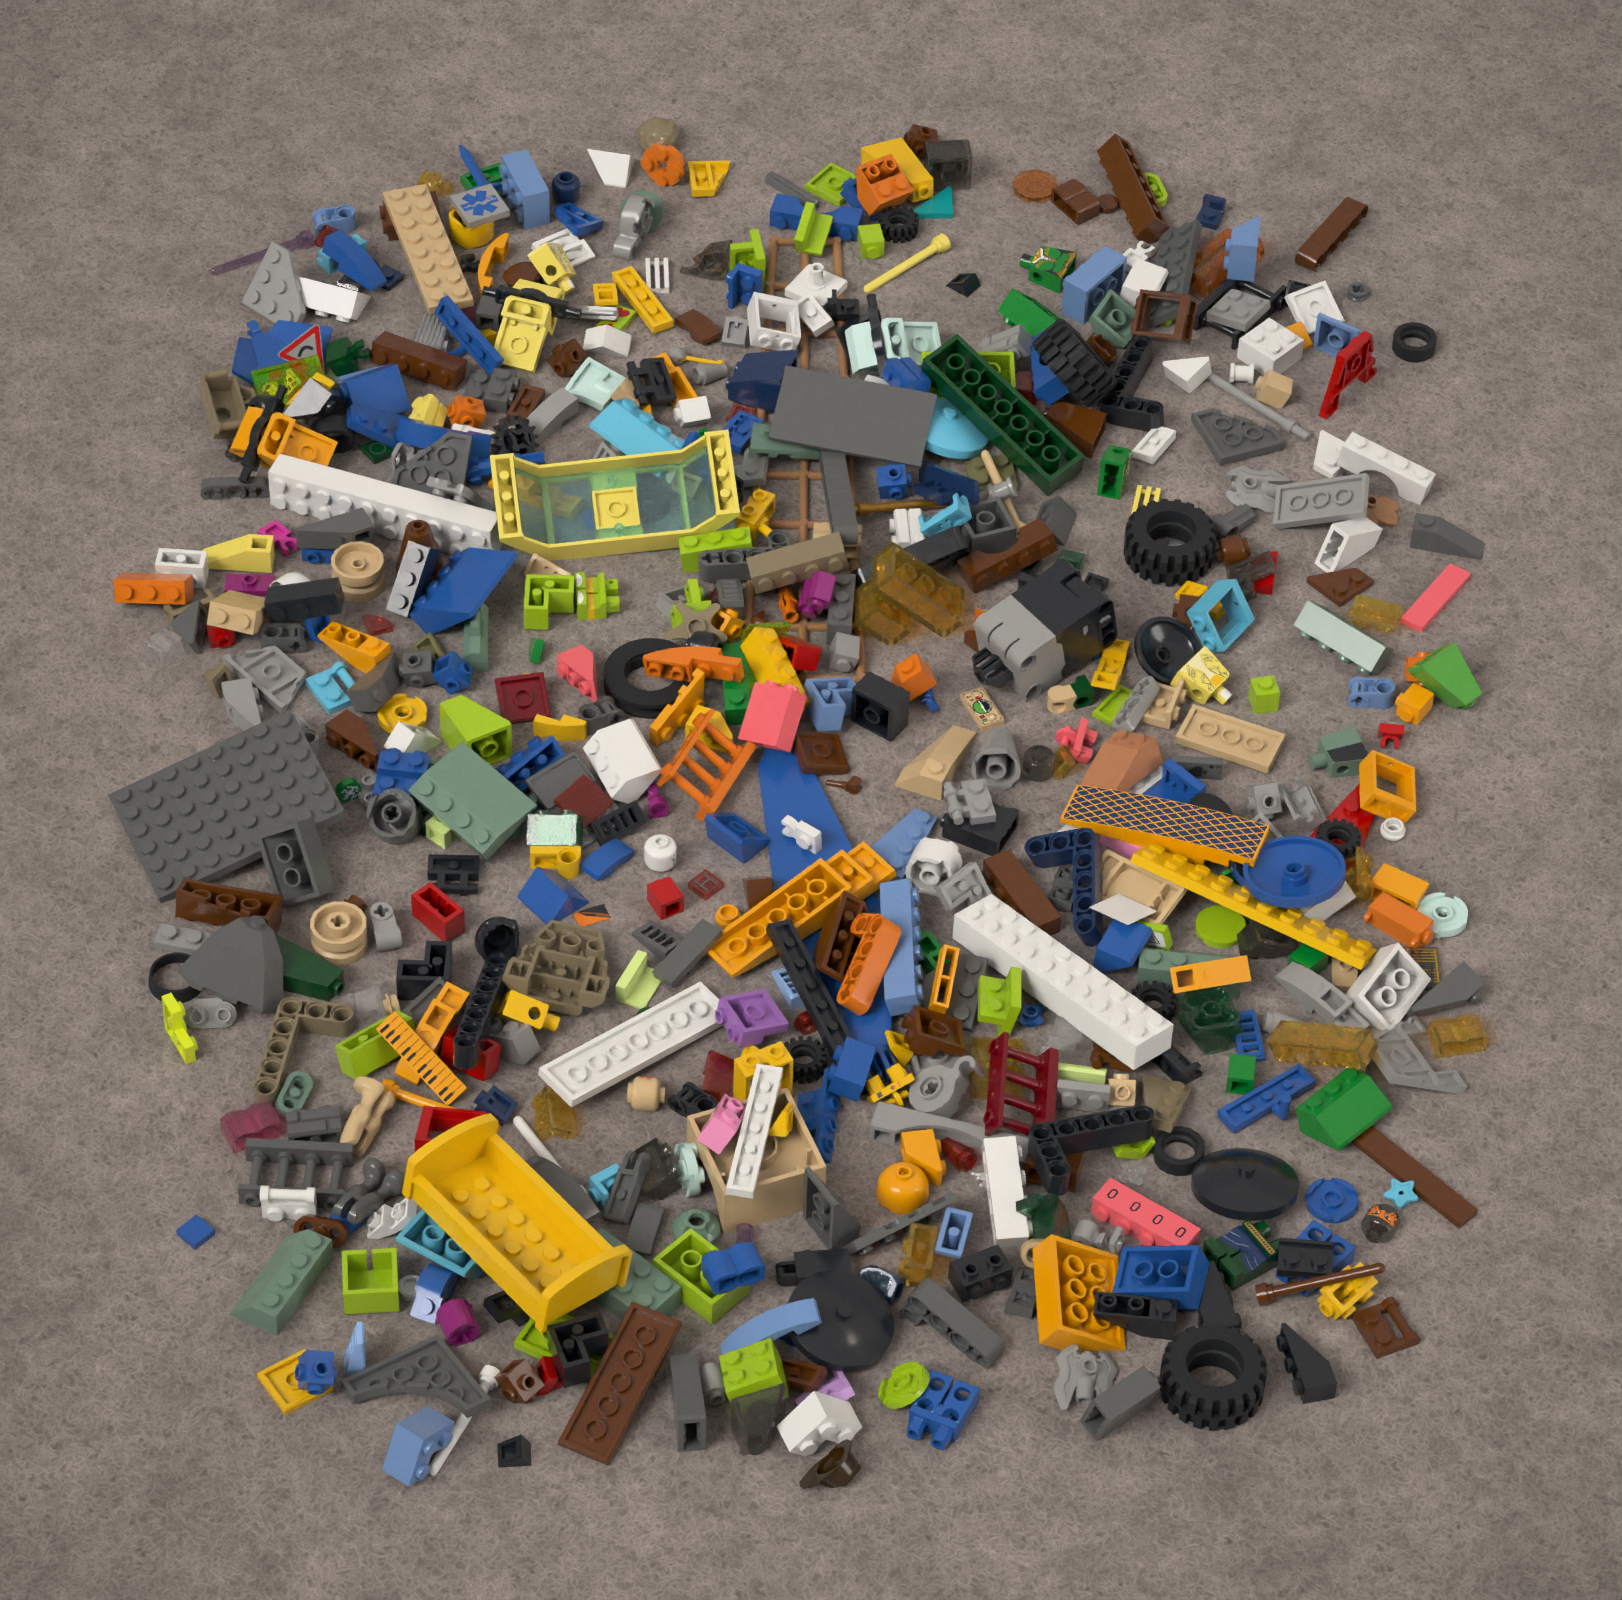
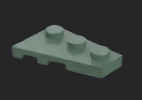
M753 423L748 456L756 457L757 453H767L768 457L777 458V454H787L789 457L797 459H819L821 449L769 440L768 433L771 426L765 423Z

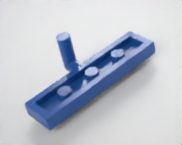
M448 295L442 297L434 314L460 342L459 348L447 353L462 357L468 352L487 374H492L494 368L501 367L504 358Z
M1297 1064L1218 1110L1217 1117L1233 1133L1270 1112H1273L1280 1120H1287L1291 1100L1314 1088L1316 1079L1300 1064Z

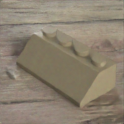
M839 532L746 558L756 594L811 578L812 574L816 571L821 570L826 573H832L849 568Z

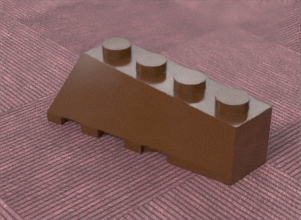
M184 878L176 890L175 917L184 918L187 921L207 922L214 926H225L239 917L256 915L261 916L276 933L282 923L283 895Z

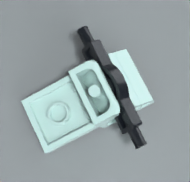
M876 294L866 295L869 307L867 308L869 321L852 325L845 330L852 373L880 375L882 379V371L888 358L900 359L901 357H910L920 367L921 352H933L941 346L937 322H903L902 318L882 319L880 309L877 306Z

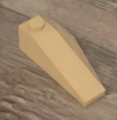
M953 725L903 768L895 783V787L941 801L944 796V783L952 781L977 732Z

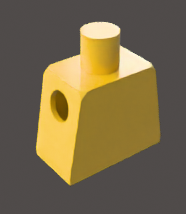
M513 990L505 994L497 1018L530 1024L532 1031L536 1033L542 1027L555 1032L560 1021V1017L547 1013L549 1009L548 1004ZM529 1011H533L535 1013V1020L529 1017Z

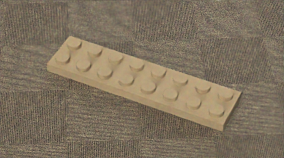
M415 185L382 192L383 201L429 315L434 314L440 299L447 295L460 309L474 306L473 297L427 185Z

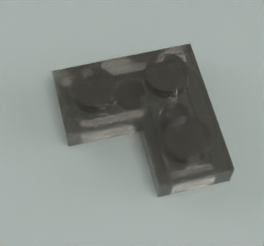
M1270 550L1225 568L1227 579L1237 580L1246 601L1257 597L1254 581L1276 573L1274 559Z

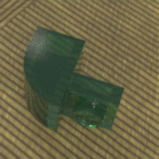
M1052 1192L1043 1196L1040 1194H1030L1025 1199L1016 1201V1212L1032 1219L1033 1239H1046L1049 1235L1053 1234L1071 1240L1070 1221L1067 1210L1055 1193Z

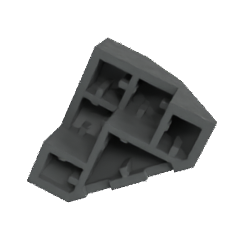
M261 916L239 917L216 930L178 970V973L192 988L200 991L206 988L218 993V998L236 1004L237 1001L246 1003L252 1007L251 1011L259 1014L276 1013L280 1001L283 1000V958L274 931Z

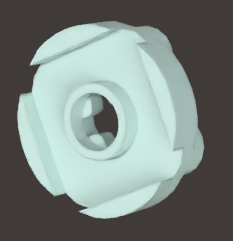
M1439 892L1429 894L1420 901L1417 911L1434 920V938L1452 937L1458 935L1466 928L1468 909L1465 903L1458 897L1454 896L1452 899L1445 897L1446 893ZM1438 913H1441L1442 915H1448V916H1447V917H1440V916H1438Z
M694 1142L676 1144L674 1157L679 1156L680 1160L679 1164L675 1165L680 1186L682 1190L687 1188L686 1197L698 1195L701 1193L700 1183L705 1182L703 1168L698 1167L697 1146Z

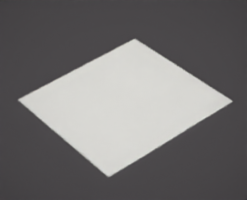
M1121 894L1114 895L1089 907L1126 925L1157 912Z

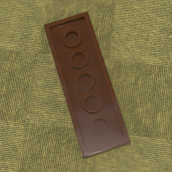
M631 1302L559 1438L558 1445L608 1466L682 1327V1322Z

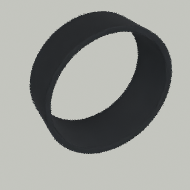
M179 952L169 953L159 957L152 964L149 972L148 986L155 998L162 1001L163 995L172 993L176 1001L185 1003L194 999L202 992L191 986L179 990L165 989L159 986L153 979V975L161 967L172 963H184L191 955Z

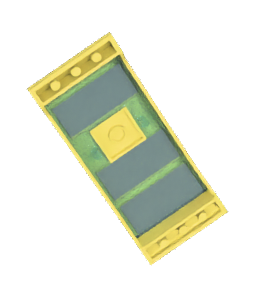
M729 431L704 432L705 435L681 450L537 465L515 457L514 453L491 455L490 462L499 540L504 544L529 554H539L551 561L679 548L678 537L715 532L740 516Z

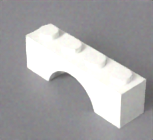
M1354 432L1350 434L1342 446L1336 465L1354 474H1359L1365 470H1375L1385 474L1396 485L1400 497L1421 505L1430 491L1436 473Z

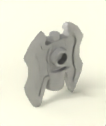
M1242 465L1227 472L1226 477L1235 481H1232L1230 489H1233L1234 492L1229 490L1225 495L1237 506L1246 503L1250 507L1259 508L1266 513H1274L1276 486L1288 484L1290 479L1270 469L1259 471Z
M1072 1344L1064 1348L1056 1357L1059 1366V1376L1054 1383V1393L1062 1411L1067 1410L1074 1390L1077 1404L1090 1405L1093 1397H1097L1113 1386V1379L1118 1370L1106 1352L1100 1350L1097 1358L1090 1351H1084V1353L1079 1355L1077 1354L1079 1350L1078 1345Z

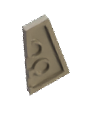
M1142 1073V1099H1144V1105L1154 1110L1153 1128L1171 1133L1189 1100L1192 1087L1186 1086L1179 1081H1169Z

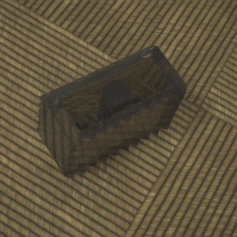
M655 1137L634 1150L638 1153V1157L642 1152L649 1153L652 1157L650 1169L645 1173L642 1188L645 1194L654 1202L663 1200L664 1197H668V1195L682 1188L679 1180L682 1172L678 1165L672 1162L671 1157L674 1156V1153L667 1142L662 1143Z

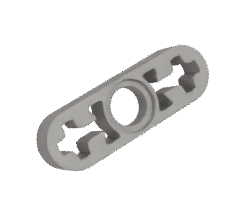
M1152 676L1144 677L1134 687L1112 722V726L1116 731L1121 729L1132 732L1136 728L1160 690V685Z

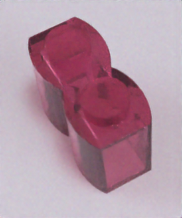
M270 1101L254 1103L246 1110L230 1111L220 1118L221 1132L233 1153L245 1150L246 1138L276 1139L283 1136L282 1123Z

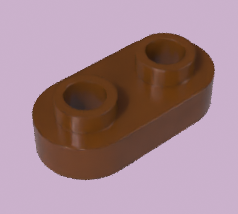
M306 1214L300 1217L294 1224V1233L307 1230L306 1224H312L314 1232L332 1239L333 1248L343 1245L349 1237L347 1225L337 1219ZM333 1228L339 1231V1237H335L332 1234Z

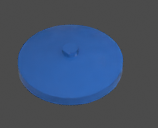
M1285 836L1269 840L1264 843L1254 867H1250L1249 863L1243 864V880L1247 890L1258 900L1283 908H1302L1322 903L1333 897L1342 888L1346 879V864L1340 851L1326 841L1308 836Z

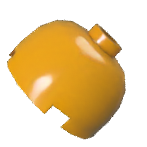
M910 1162L893 1163L886 1167L878 1177L876 1197L882 1206L884 1205L887 1209H890V1212L910 1214L927 1203L929 1199V1181L926 1174L917 1165Z

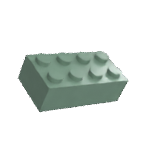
M603 1228L597 1231L612 1247L624 1245ZM630 1249L633 1254L626 1285L622 1288L616 1285L593 1298L621 1320L631 1302L669 1316L682 1305V1286Z

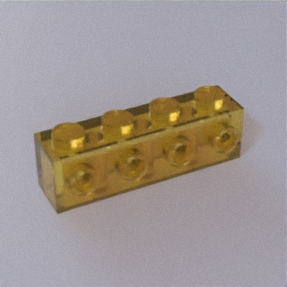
M1287 1020L1279 1022L1267 1041L1277 1061L1365 1070L1378 1049L1369 1028Z

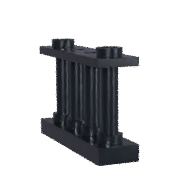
M1226 278L1198 305L1193 329L1198 331L1202 326L1208 325L1232 337L1231 348L1236 350L1241 337L1268 319L1278 308L1282 309L1285 306L1286 300L1284 297L1286 296L1287 287L1282 285L1275 293H1272L1250 281ZM1231 289L1247 290L1270 300V309L1246 332L1207 320V312Z

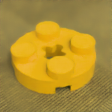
M395 694L377 712L380 727L390 735L398 721L421 727L426 726L427 707L416 696L413 699L408 698L407 694ZM399 713H402L403 715H407V716L400 717V716H398V714H399Z

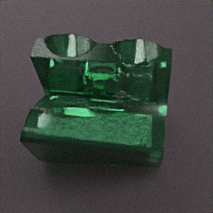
M1223 986L1186 992L1178 1000L1183 1013L1177 1016V1021L1204 1055L1228 1051L1230 1039L1243 1031L1240 1013L1235 1009L1232 1002V993Z

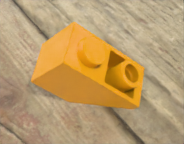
M933 1129L901 1132L900 1148L903 1161L917 1165L926 1174L930 1183L935 1186L942 1185V1176H946L945 1160H940L941 1143L939 1139H935Z

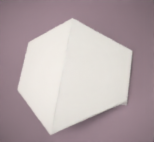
M587 149L604 185L626 188L635 158L626 154Z

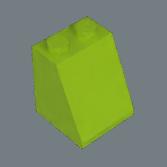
M463 695L439 703L441 737L451 751L464 742L490 765L510 758L512 755V726L510 721Z

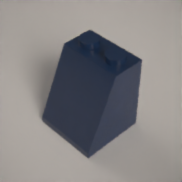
M783 350L746 353L741 362H737L733 376H729L727 379L728 400L774 413L784 376V369L786 365L798 367V351Z

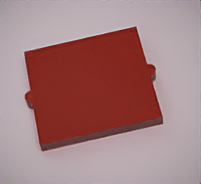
M585 774L553 801L566 813L567 818H571L583 830L613 804V801L601 790V786H596Z

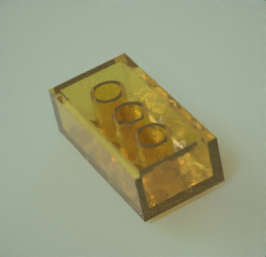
M891 542L873 556L871 591L877 596L882 597L895 608L900 609L913 620L918 621L942 638L947 637L963 624L964 589L894 542Z

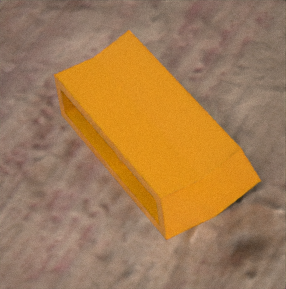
M946 944L941 947L929 1010L946 1014V1010L949 1008L960 948ZM945 959L951 960L948 976L942 975ZM940 986L946 987L943 1003L937 1002Z

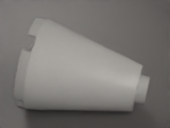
M995 727L989 731L972 761L971 773L974 780L986 779L988 789H1009L1020 778L1021 764L1013 736L1004 727Z

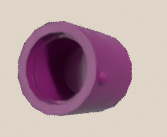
M466 1299L450 1300L444 1303L436 1313L437 1319L435 1322L440 1325L448 1343L454 1347L474 1341L481 1333V1327L472 1310L473 1305L469 1304Z

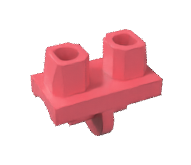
M1083 717L1079 721L1078 728L1072 730L1070 726H1066L1056 732L1055 739L1062 748L1068 747L1066 753L1067 764L1072 765L1074 760L1087 764L1092 757L1093 749L1084 745L1092 747L1098 732L1087 728L1088 720Z

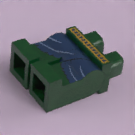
M1264 1220L1256 1224H1252L1251 1221H1245L1242 1223V1226L1231 1229L1227 1234L1217 1239L1212 1236L1204 1240L1203 1253L1209 1263L1214 1260L1218 1271L1221 1270L1224 1275L1225 1283L1234 1291L1276 1267L1279 1239L1277 1238L1270 1243L1266 1240L1271 1237V1229Z

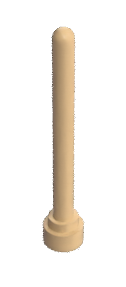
M983 450L981 457L993 484L1003 482L990 452ZM1007 497L1001 501L1017 528V542L1020 535L1019 528L1027 524L1019 520L1010 497Z

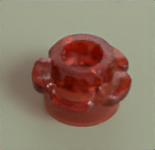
M807 1011L800 1013L794 1021V1027L803 1035L817 1031ZM811 1027L810 1031L804 1030L806 1028Z

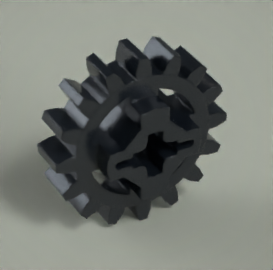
M510 415L499 419V424L493 426L496 433L491 434V438L495 439V442L490 445L497 449L494 455L536 452L534 448L540 445L535 442L539 435L533 434L536 427H529L530 420H522V415L515 417ZM509 426H515V429H513V428L509 429L508 427H509Z

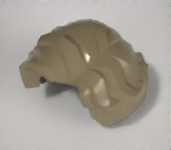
M658 117L644 121L635 131L636 137L640 138V146L645 150L657 142H661V145L675 147L680 134L678 126L672 120Z

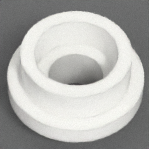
M1388 818L1380 827L1381 835L1390 841L1402 839L1406 831L1403 822L1398 818Z

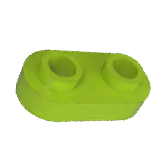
M1144 173L1160 208L1164 207L1167 203L1168 194L1160 178L1153 173Z

